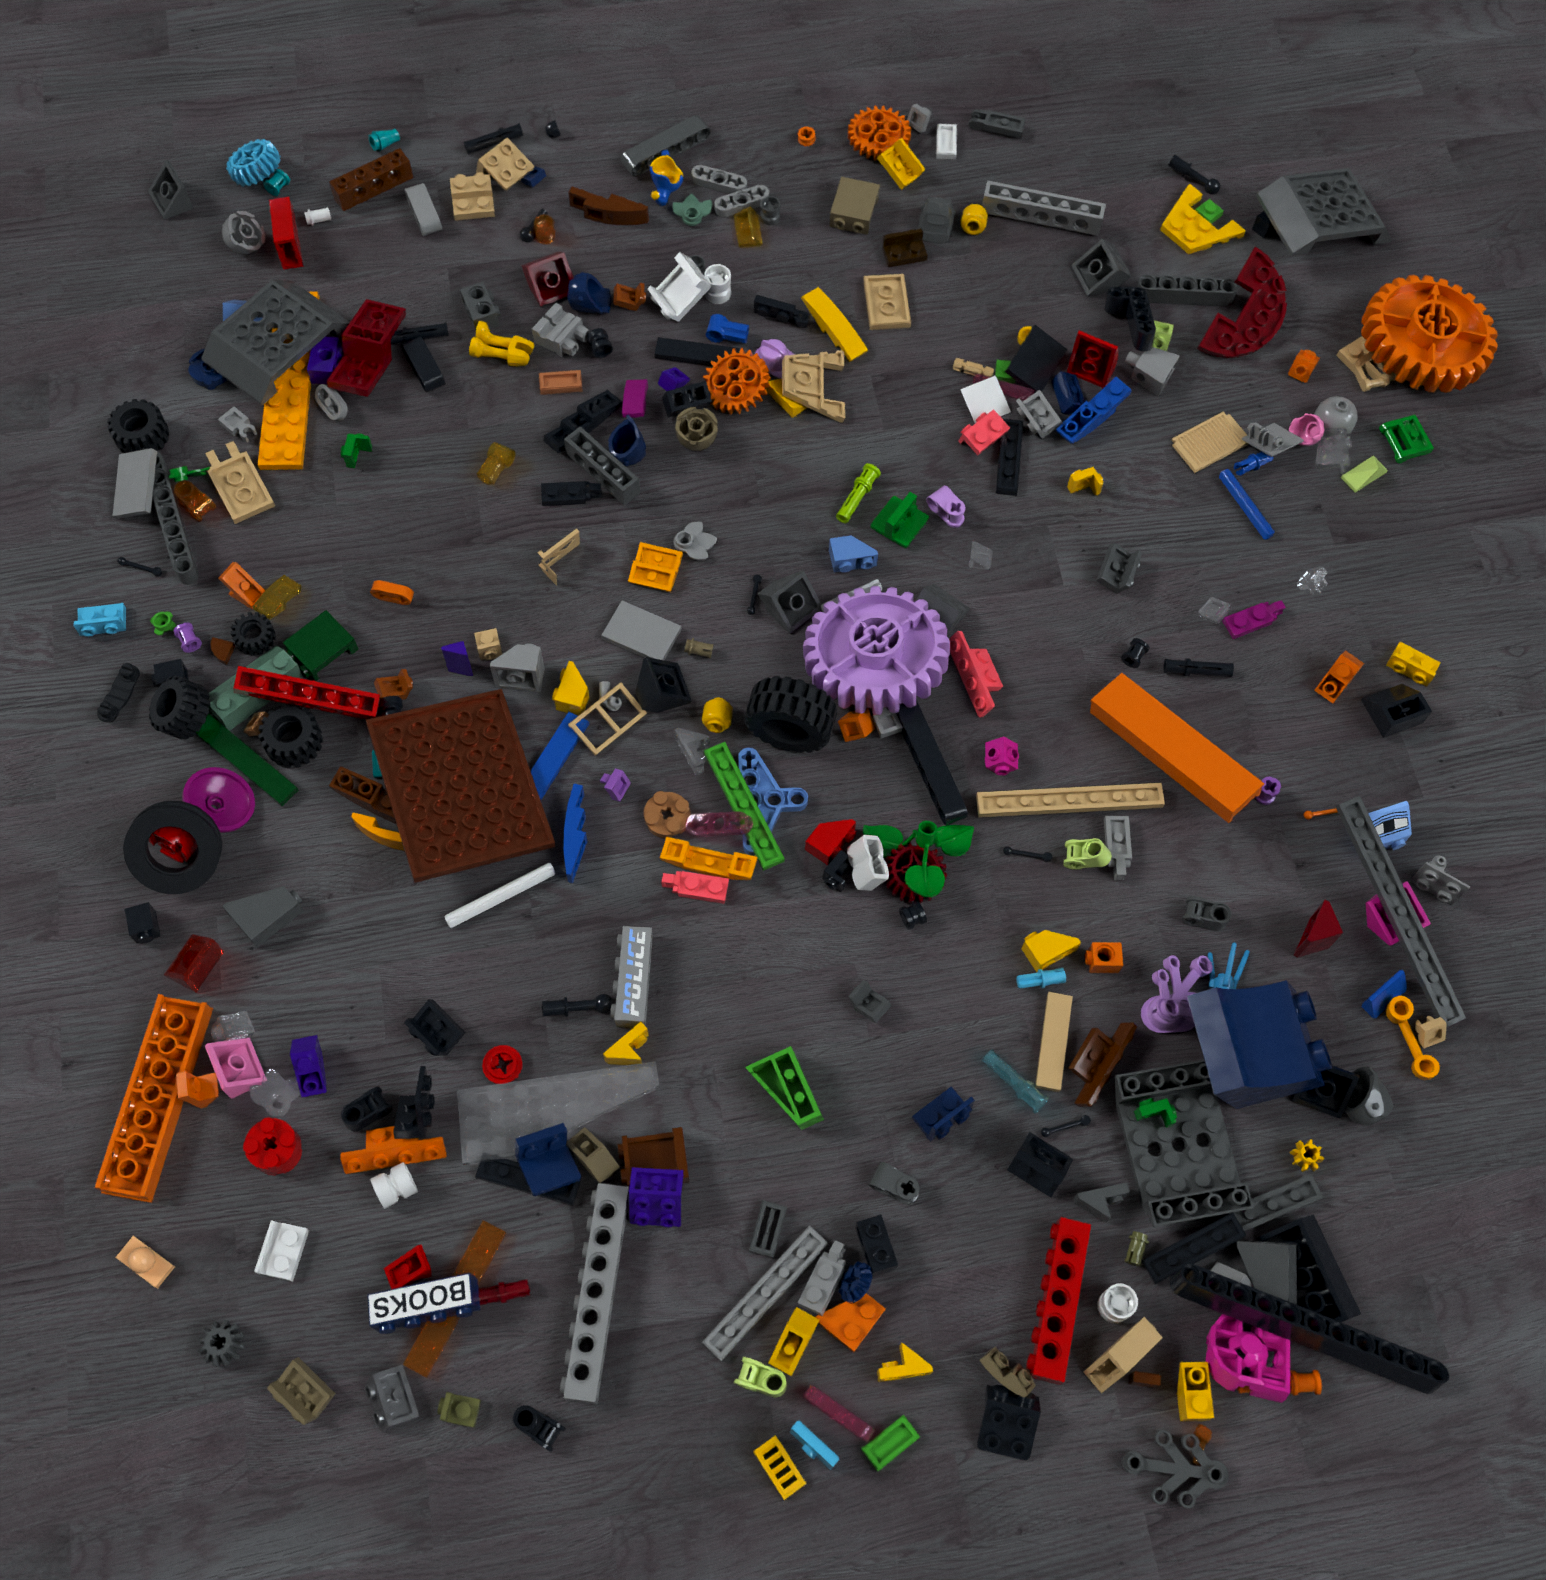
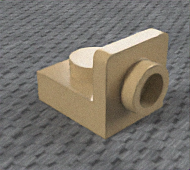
M496 628L474 633L480 660H492L502 655Z

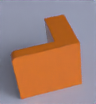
M866 708L862 714L855 711L849 712L838 720L845 742L865 738L875 730L869 708Z

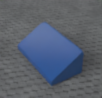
M1399 970L1362 1003L1361 1007L1372 1018H1377L1394 997L1401 996L1406 992L1405 972Z

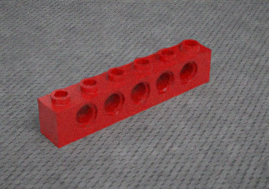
M238 666L233 688L235 694L291 705L297 704L301 705V707L366 720L376 718L380 694L242 666Z
M1060 1217L1057 1223H1053L1051 1226L1050 1239L1054 1240L1052 1249L1048 1248L1045 1258V1264L1049 1265L1047 1275L1043 1274L1040 1290L1044 1291L1043 1301H1038L1036 1316L1040 1317L1038 1327L1034 1326L1031 1336V1342L1035 1343L1033 1354L1029 1353L1026 1369L1030 1370V1374L1034 1379L1057 1385L1065 1382L1091 1224ZM1062 1242L1071 1244L1073 1248L1072 1254L1063 1252L1061 1249ZM1058 1267L1067 1270V1280H1062L1057 1276L1056 1270ZM1053 1293L1062 1295L1064 1299L1063 1306H1057L1053 1303ZM1049 1319H1054L1058 1322V1332H1052L1048 1329L1047 1321ZM1048 1345L1054 1349V1359H1047L1043 1355V1346Z

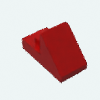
M422 1244L417 1245L384 1268L391 1289L409 1286L418 1279L432 1276Z

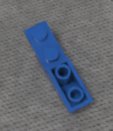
M1115 377L1089 402L1085 401L1056 431L1069 443L1077 442L1116 412V407L1131 394V389L1119 378Z

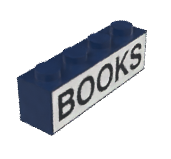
M471 1273L368 1294L369 1326L380 1334L393 1333L395 1328L403 1326L409 1329L421 1326L422 1322L427 1321L431 1323L444 1322L447 1320L446 1317L455 1315L458 1318L468 1317L472 1315V1312L480 1310L478 1279Z

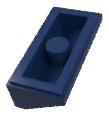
M1060 371L1051 380L1061 413H1073L1085 402L1076 375Z

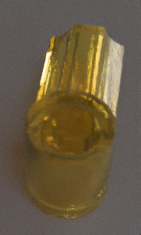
M493 442L489 447L487 459L477 472V477L484 484L494 485L504 468H509L512 465L516 455L515 450Z

